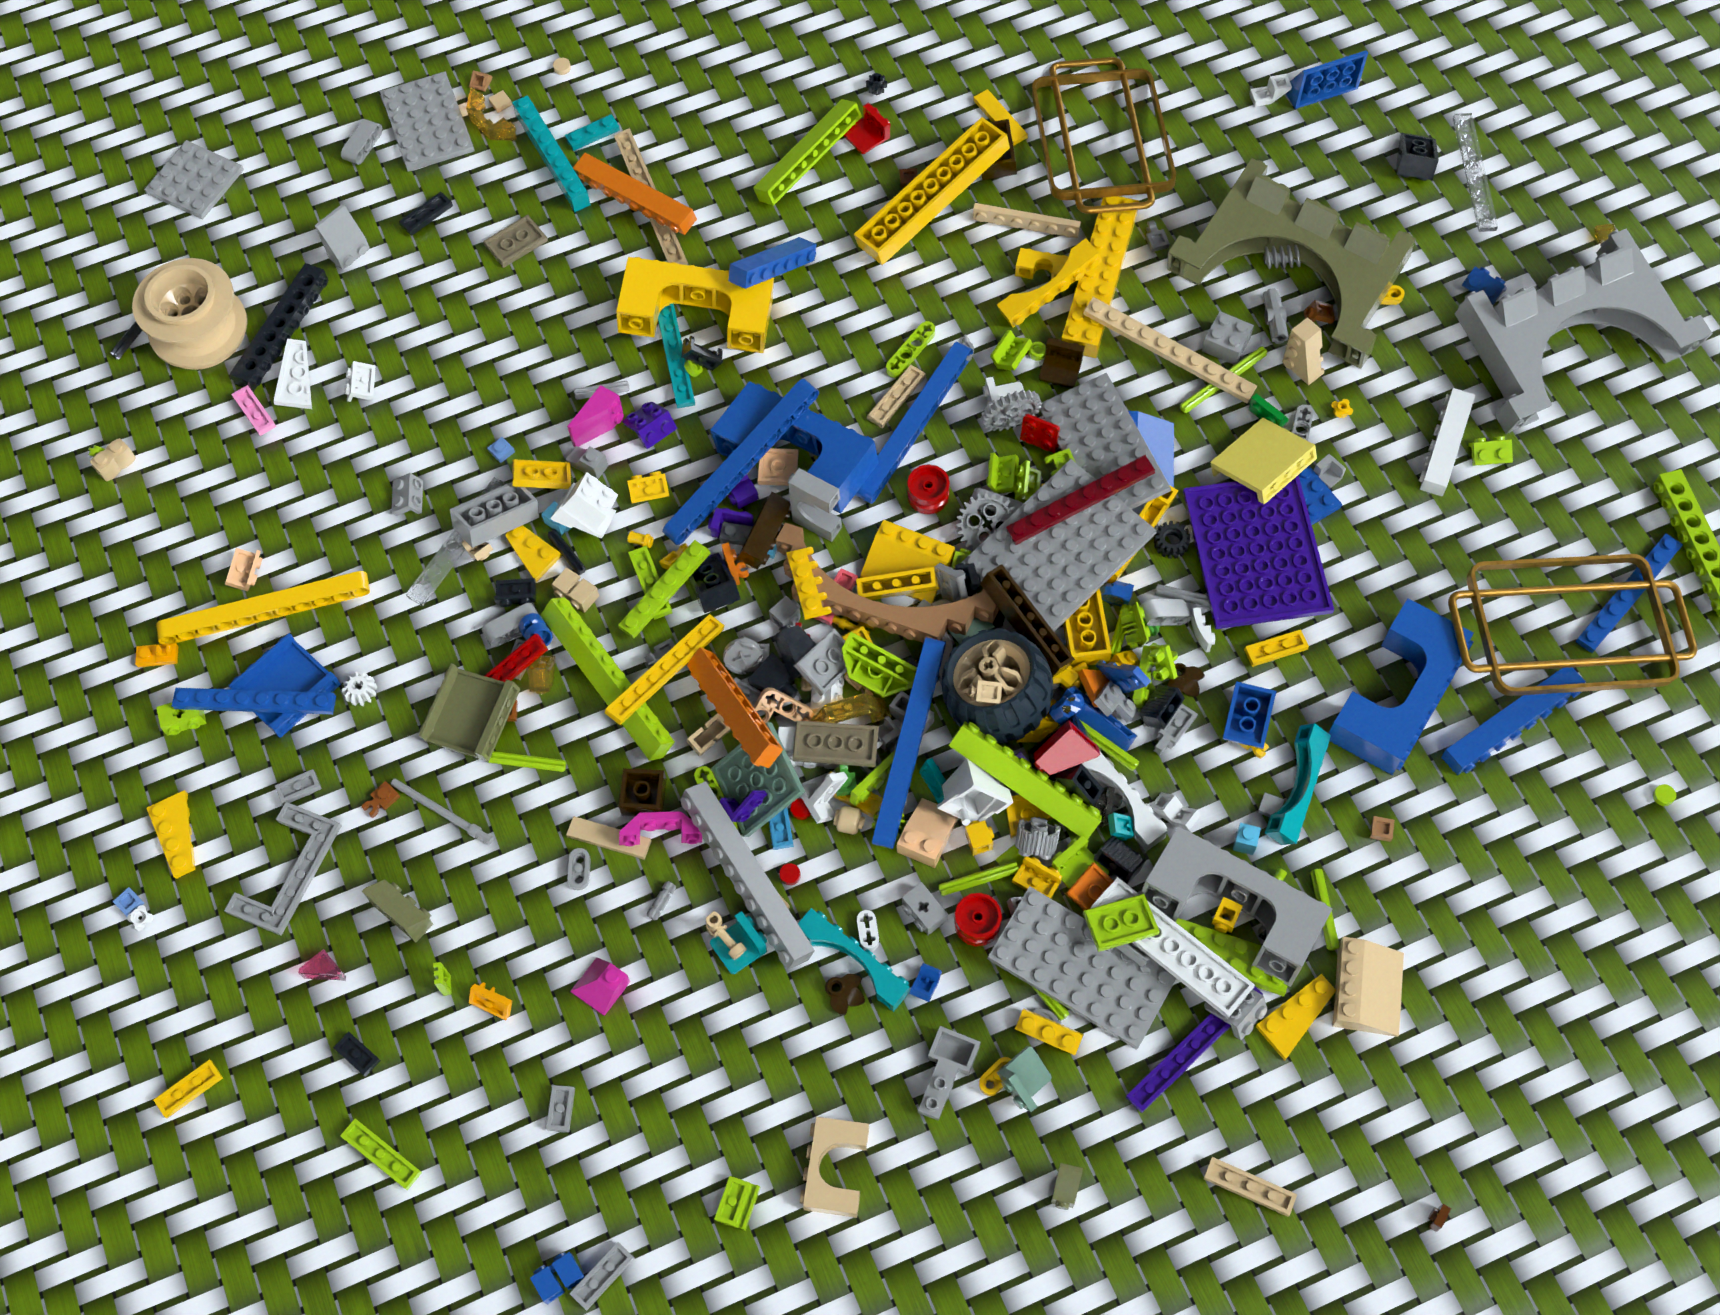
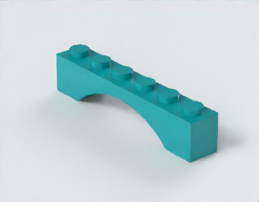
M1315 723L1299 727L1294 742L1297 759L1294 787L1285 804L1277 812L1270 815L1265 831L1266 835L1281 845L1297 844L1331 735Z
M811 908L799 921L798 925L812 946L833 948L855 959L871 978L877 999L894 1012L908 996L910 987L908 986L909 982L905 978L894 975L890 966L884 962L882 964L875 959L876 956L870 950L866 949L864 951L859 947L860 944L852 936L848 938L844 935L842 928L835 923L833 925L829 923L827 917L818 910L816 912Z

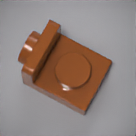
M1314 300L1304 310L1305 319L1308 317L1312 322L1318 320L1332 324L1335 321L1334 308L1331 304Z

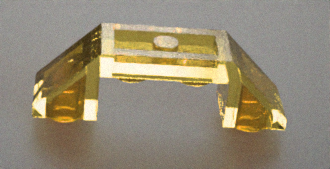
M472 87L469 91L466 107L470 121L490 140L515 141L517 136L514 124L508 122L504 117L494 124L490 119L487 120L482 113L486 109L485 97L481 92H477Z
M863 693L825 704L809 721L839 723L868 714L873 723L883 720L886 716L891 717L885 700Z

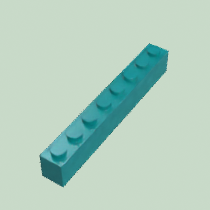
M527 95L513 101L512 104L517 119L574 212L590 206L586 188L529 96Z

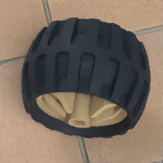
M1001 628L990 631L986 629L978 631V634L971 637L967 636L957 648L954 647L949 655L948 662H945L942 673V695L946 708L959 727L964 722H972L980 728V732L993 736L999 744L1008 743V741L1015 739L1020 740L1030 731H1035L1039 727L1041 720L1046 717L1050 709L1053 697V680L1050 667L1038 647L1023 635L1014 631L1011 633ZM973 680L1002 683L1000 704L971 701L969 686Z

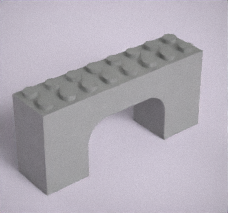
M1179 826L1145 881L1140 893L1145 894L1147 901L1174 922H1176L1187 901L1199 893L1211 894L1221 900L1225 897L1243 905L1241 911L1256 918L1266 928L1265 941L1252 966L1284 981V984L1290 987L1304 965L1332 911V908L1325 903L1317 901L1305 892L1289 886L1286 882L1274 878L1266 871L1250 865L1247 861L1233 856L1228 851L1220 849L1208 840L1202 839L1192 834L1191 831Z

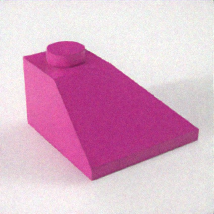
M596 957L570 992L605 1016L629 985L630 979L626 973L612 963Z

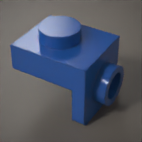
M922 963L909 994L930 1002L939 984L942 971Z

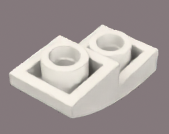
M1193 608L1191 614L1193 631L1204 651L1210 652L1211 646L1215 644V633H1211V625L1205 626V615H1202L1201 608Z

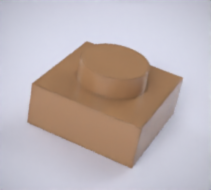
M1373 816L1370 838L1391 842L1395 820Z

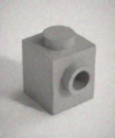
M785 596L769 610L770 620L779 628L785 625L794 626L801 617L799 604L794 599L790 600Z

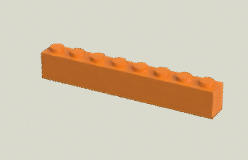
M584 153L573 167L582 183L586 182L594 190H601L607 197H614L620 204L625 203L632 210L642 212L645 217L655 219L658 224L668 226L675 233L679 232L685 235L697 220L693 209L587 153Z
M700 647L686 665L691 671L690 675L698 681L699 688L707 694V699L716 707L715 711L723 717L724 724L732 730L733 737L739 740L741 748L750 756V761L758 767L761 765L770 768L784 749L716 654Z

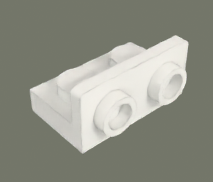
M353 361L351 368H347L346 378L349 379V382L346 383L344 392L347 394V401L351 402L353 397L372 401L375 365Z

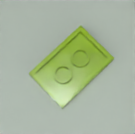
M1145 894L1084 910L1083 912L1098 952L1159 935L1160 932Z

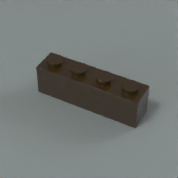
M774 492L770 493L737 557L738 560L758 570L761 564H766L770 557L767 553L769 549L773 550L777 543L775 537L779 535L784 526L782 522L783 520L787 521L792 512L789 510L791 506L790 501Z

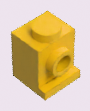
M1223 897L1211 924L1215 925L1214 928L1219 932L1226 933L1228 931L1231 933L1243 905ZM1222 917H1227L1229 921L1223 919Z

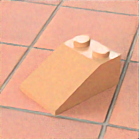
M922 798L897 842V853L935 868L958 817L938 809V804Z

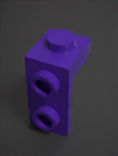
M715 508L713 518L709 519L708 529H710L712 537L719 538L723 522L753 526L754 518L752 514L745 511L736 512L728 508Z
M753 790L741 805H739L735 798H721L719 802L732 822H744L750 817V813L761 805L767 793L764 790Z

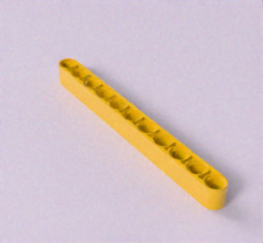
M356 571L160 620L156 623L158 642L160 644L179 643L366 596L370 593L368 576L364 571Z

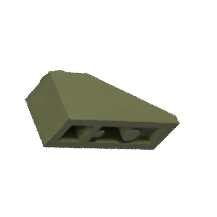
M1060 1163L1051 1203L1056 1204V1208L1069 1210V1207H1074L1083 1168Z

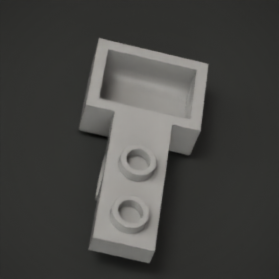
M942 1026L939 1027L928 1054V1060L937 1064L918 1113L939 1121L957 1073L960 1072L969 1076L980 1048V1041Z

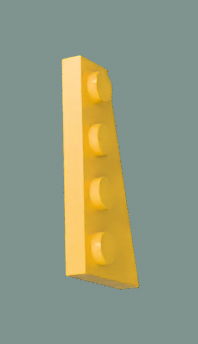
M1320 974L1258 1023L1256 1028L1285 1061L1333 996L1336 989Z

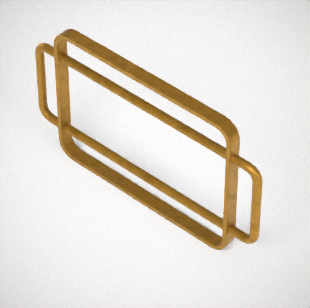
M1116 57L1055 62L1049 69L1050 76H1043L1034 80L1032 84V98L1052 196L1059 200H1075L1079 211L1085 214L1147 209L1155 203L1154 193L1167 192L1173 189L1176 181V170L1154 79L1148 70L1139 68L1125 69L1123 61ZM1114 64L1118 67V70L1064 75H1057L1056 70L1060 68ZM1129 79H1142L1149 85L1171 177L1168 181L1151 182L1128 83ZM1121 80L1144 183L1080 189L1059 85ZM1052 86L1072 190L1059 189L1054 183L1037 96V89L1041 87ZM1147 194L1148 200L1145 202L1101 206H1085L1082 199Z
M1636 554L1483 561L1474 565L1467 574L1469 590L1456 591L1448 599L1452 623L1464 666L1474 673L1490 672L1495 689L1507 696L1663 687L1672 683L1679 676L1680 666L1678 661L1690 660L1696 656L1698 651L1679 586L1670 580H1654L1648 561ZM1632 563L1640 569L1644 581L1479 590L1475 572L1496 569ZM1657 588H1669L1673 593L1688 643V652H1675ZM1646 589L1665 653L1497 664L1481 598ZM1471 598L1487 664L1475 665L1470 660L1456 604L1458 599ZM1653 662H1667L1670 670V677L1661 679L1532 687H1510L1502 681L1500 672Z

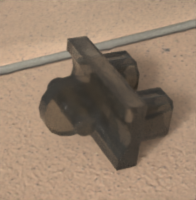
M1109 786L1106 791H1103L1094 805L1100 811V815H1102L1101 822L1097 827L1102 828L1105 825H1109L1108 815L1115 813L1112 812V807L1119 808L1122 804L1123 796L1114 793V787Z

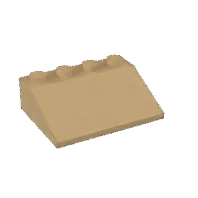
M1343 936L1339 943L1340 947L1337 957L1332 1027L1399 1037L1404 953L1367 940Z

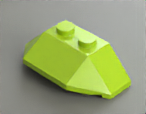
M853 632L849 634L841 649L849 679L884 698L900 693V691L912 689L917 667Z

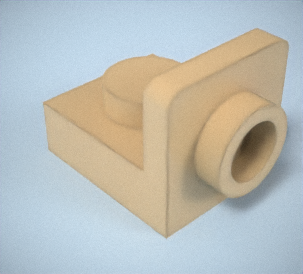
M973 680L969 686L971 701L1000 704L1002 683Z

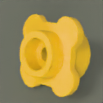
M1348 399L1332 402L1331 407L1334 408L1333 412L1336 417L1345 418L1347 415H1352L1353 409L1350 408Z

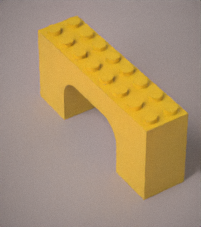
M628 257L616 311L618 332L654 338L659 313L666 306L674 303L723 311L729 317L727 348L764 353L773 301L774 278L745 289L728 281L729 270L724 271L696 267L694 265H682L675 262L669 263L659 260L642 259L640 257Z

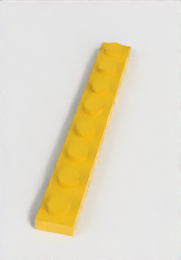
M709 614L605 709V714L621 725L679 672L700 647L705 648L724 630L725 625Z

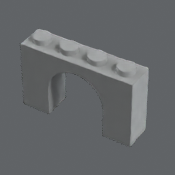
M799 468L788 479L793 522L832 542L842 528L841 518L830 513L840 499L839 488Z

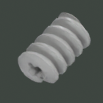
M1282 245L1279 247L1280 253H1277L1275 246H1272V252H1269L1268 247L1265 246V253H1263L1264 265L1267 264L1268 269H1271L1272 264H1274L1275 268L1278 269L1279 263L1282 264L1283 268L1289 263L1290 268H1293V264L1296 262L1297 266L1300 267V253L1297 245H1294L1297 260L1293 259L1289 245H1287L1288 256L1285 255Z

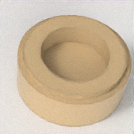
M558 58L554 61L553 68L555 73L565 75L570 72L571 65L568 59Z

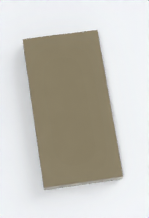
M796 720L792 759L796 762L875 767L879 726Z

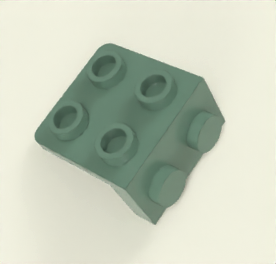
M1026 1046L997 1072L1002 1080L1003 1087L1011 1093L1017 1107L1020 1109L1024 1108L1029 1112L1038 1107L1031 1097L1052 1078L1035 1050L1030 1046Z

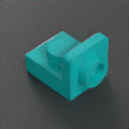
M1117 813L1108 815L1110 835L1116 836L1121 841L1134 837L1131 816Z

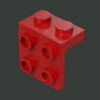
M868 102L863 105V118L857 121L843 136L861 154H865L890 138L891 125L889 120L884 118L878 109Z
M1025 414L1020 440L1055 453L1058 448L1057 442L1060 427L1030 414Z

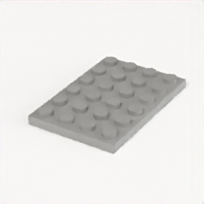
M446 71L380 91L408 172L475 151Z

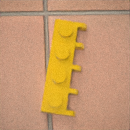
M813 547L786 552L805 620L832 612L831 607H823L821 603L822 600L827 599V593H818L816 585L823 582L822 577L813 576L812 569L817 568L818 563L817 561L809 562L807 556L814 553Z

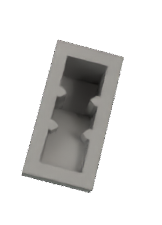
M576 446L566 458V462H569L570 466L583 473L587 472L597 479L600 478L608 467L605 454L590 446L588 449Z

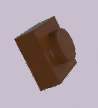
M917 168L899 169L900 188H905L918 176Z
M1445 1204L1438 1208L1434 1207L1428 1217L1431 1220L1428 1227L1435 1232L1439 1231L1443 1227L1452 1208Z

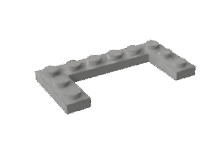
M285 802L277 816V822L311 836L274 903L269 907L234 893L224 910L229 915L282 936L342 827L336 821Z

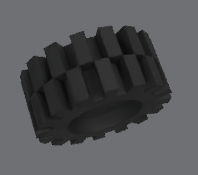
M1169 521V525L1167 522H1164L1163 526L1160 525L1158 530H1156L1154 547L1155 549L1157 548L1158 553L1162 552L1163 557L1166 554L1169 555L1168 559H1172V555H1174L1175 559L1179 557V554L1183 556L1189 547L1191 538L1189 529H1185L1184 524L1179 526L1180 522L1176 521V524H1173V521ZM1174 535L1179 538L1180 542L1172 545L1165 541V537Z

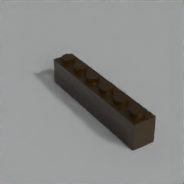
M1002 564L989 571L980 582V585L1017 633L1026 637L1042 652L1050 667L1052 678L1066 670L1075 660L1009 572Z

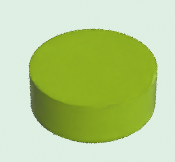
M1033 342L1028 350L1029 357L1035 361L1043 360L1046 355V345L1042 342Z
M687 360L684 363L686 371L693 377H697L703 371L702 366Z
M1662 784L1654 790L1653 799L1661 806H1669L1675 801L1676 792L1671 786Z

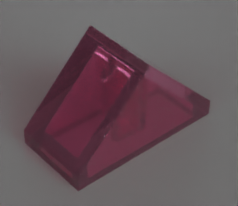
M324 949L300 967L298 971L304 979L346 981V975Z

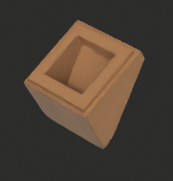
M473 70L469 87L485 92L492 81V76Z

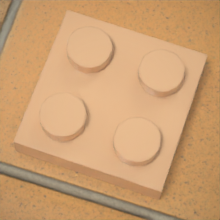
M770 448L759 460L758 485L789 486L788 479L792 473H796L798 468V449Z

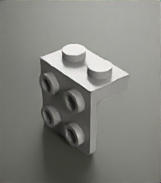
M1255 990L1248 994L1228 1019L1207 1002L1204 1004L1207 1011L1231 1025L1234 1037L1242 1040L1252 1032L1254 1025L1259 1019L1264 1018L1268 1010L1264 996Z

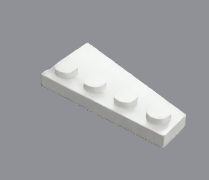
M287 339L274 397V405L312 409L306 341Z

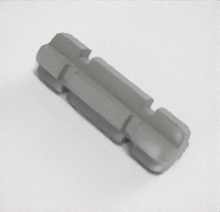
M669 881L664 883L663 891L659 892L652 904L653 907L647 912V916L650 919L658 920L661 915L660 911L664 910L671 898L670 894H673L676 889L673 883Z

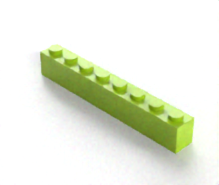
M841 99L753 187L759 202L774 206L862 117L856 102Z
M963 723L949 744L951 748L1080 837L1083 835L1088 840L1102 819V815H1100V811L1097 808L1084 804L1081 797L1076 794L1071 795L1061 783H1054L1048 779L1049 776L1045 772L1032 768L1029 761L1016 757L1014 752L1007 746H1000L996 743L997 740L993 736L980 732V728L974 723Z

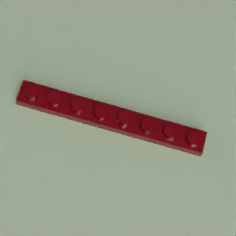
M1143 455L1006 526V530L1014 544L1018 545L1155 474V469L1147 456Z

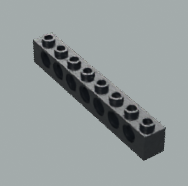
M308 263L303 265L229 375L235 385L242 388L248 385L254 392L257 386L261 384L263 377L271 369L275 359L280 356L287 339H290L294 331L298 329L300 322L308 314L310 307L317 301L323 288L327 286L329 280L324 269Z

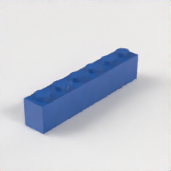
M798 237L731 263L728 281L746 289L813 262L816 257V244Z

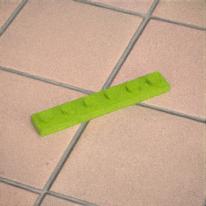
M694 540L618 624L619 628L634 639L711 554L710 550Z

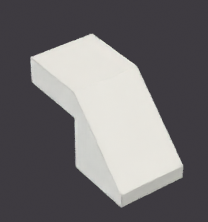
M1287 74L1270 76L1267 86L1251 89L1249 94L1254 107L1269 105L1291 90L1292 86Z
M1163 792L1160 793L1150 806L1155 813L1177 828L1179 826L1190 830L1201 816L1197 809L1184 807L1175 795Z

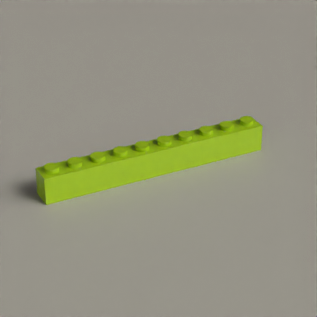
M566 597L551 599L540 616L609 706L632 684ZM646 702L622 723L649 761L664 758L675 743Z

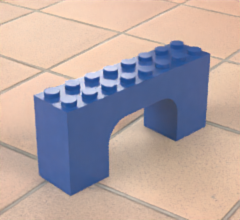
M749 381L710 430L717 452L729 457L783 397L775 391H769L762 385ZM809 408L779 439L788 441L818 456V459L808 470V473L839 488L840 499L832 510L840 514L879 464L875 441L872 438L860 435L854 429H848L839 422L831 421L824 415L817 414Z
M1407 598L1381 645L1385 649L1411 662L1417 671V682L1406 701L1398 707L1386 708L1352 691L1329 731L1331 735L1330 742L1390 775H1393L1396 769L1400 771L1462 663L1452 621ZM1462 627L1469 651L1474 642L1470 640L1474 632Z

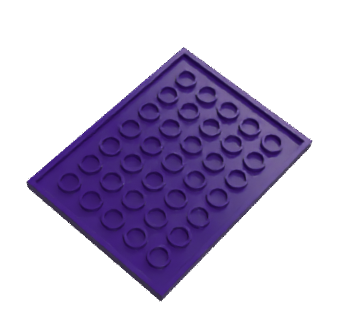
M1299 475L1265 504L1258 501L1257 492L1237 481L1183 489L1215 629L1325 615L1334 612Z

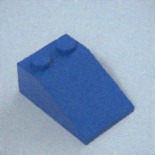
M1236 681L1223 739L1263 749L1277 691Z

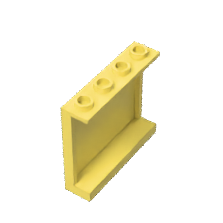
M1262 418L1210 463L1214 477L1221 472L1257 492L1258 501L1265 504L1315 461L1317 455L1315 444Z

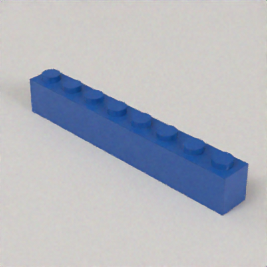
M1573 667L1560 669L1537 686L1580 684L1586 681ZM1581 692L1523 695L1447 748L1441 758L1457 776L1462 772L1467 774L1475 767V763L1478 761L1482 763L1491 756L1490 753L1492 751H1500L1506 746L1505 742L1509 739L1514 741L1522 734V730L1525 728L1527 730L1531 729L1537 724L1536 720L1547 718L1553 712V708H1561L1568 702L1567 699L1569 697L1575 698Z

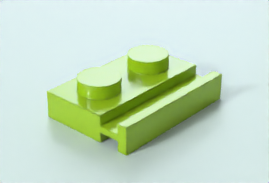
M729 1176L714 1220L746 1231L761 1187Z

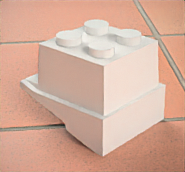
M586 472L576 484L573 483L564 493L550 519L569 528L575 527L602 538L616 513V510L611 508L618 494Z
M966 759L942 785L944 800L937 805V808L960 818L963 825H969L970 822L977 820L981 822L994 813H1000L1009 807L1013 800L1010 790L1004 787L1002 782L969 759Z

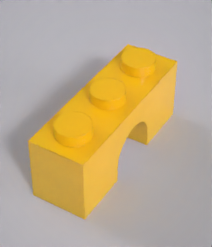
M1020 248L1015 276L1033 279L1036 271L1044 269L1051 273L1052 280L1064 267L1068 256Z

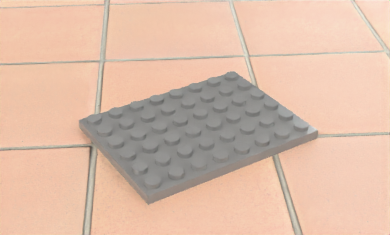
M1070 459L961 563H974L981 581L989 571L1002 564L1055 632L1157 532L1155 528L1119 498L1112 495L1015 545L1006 530V526L1096 480Z

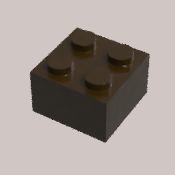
M623 768L619 809L622 816H636L644 812H663L667 782L664 770Z

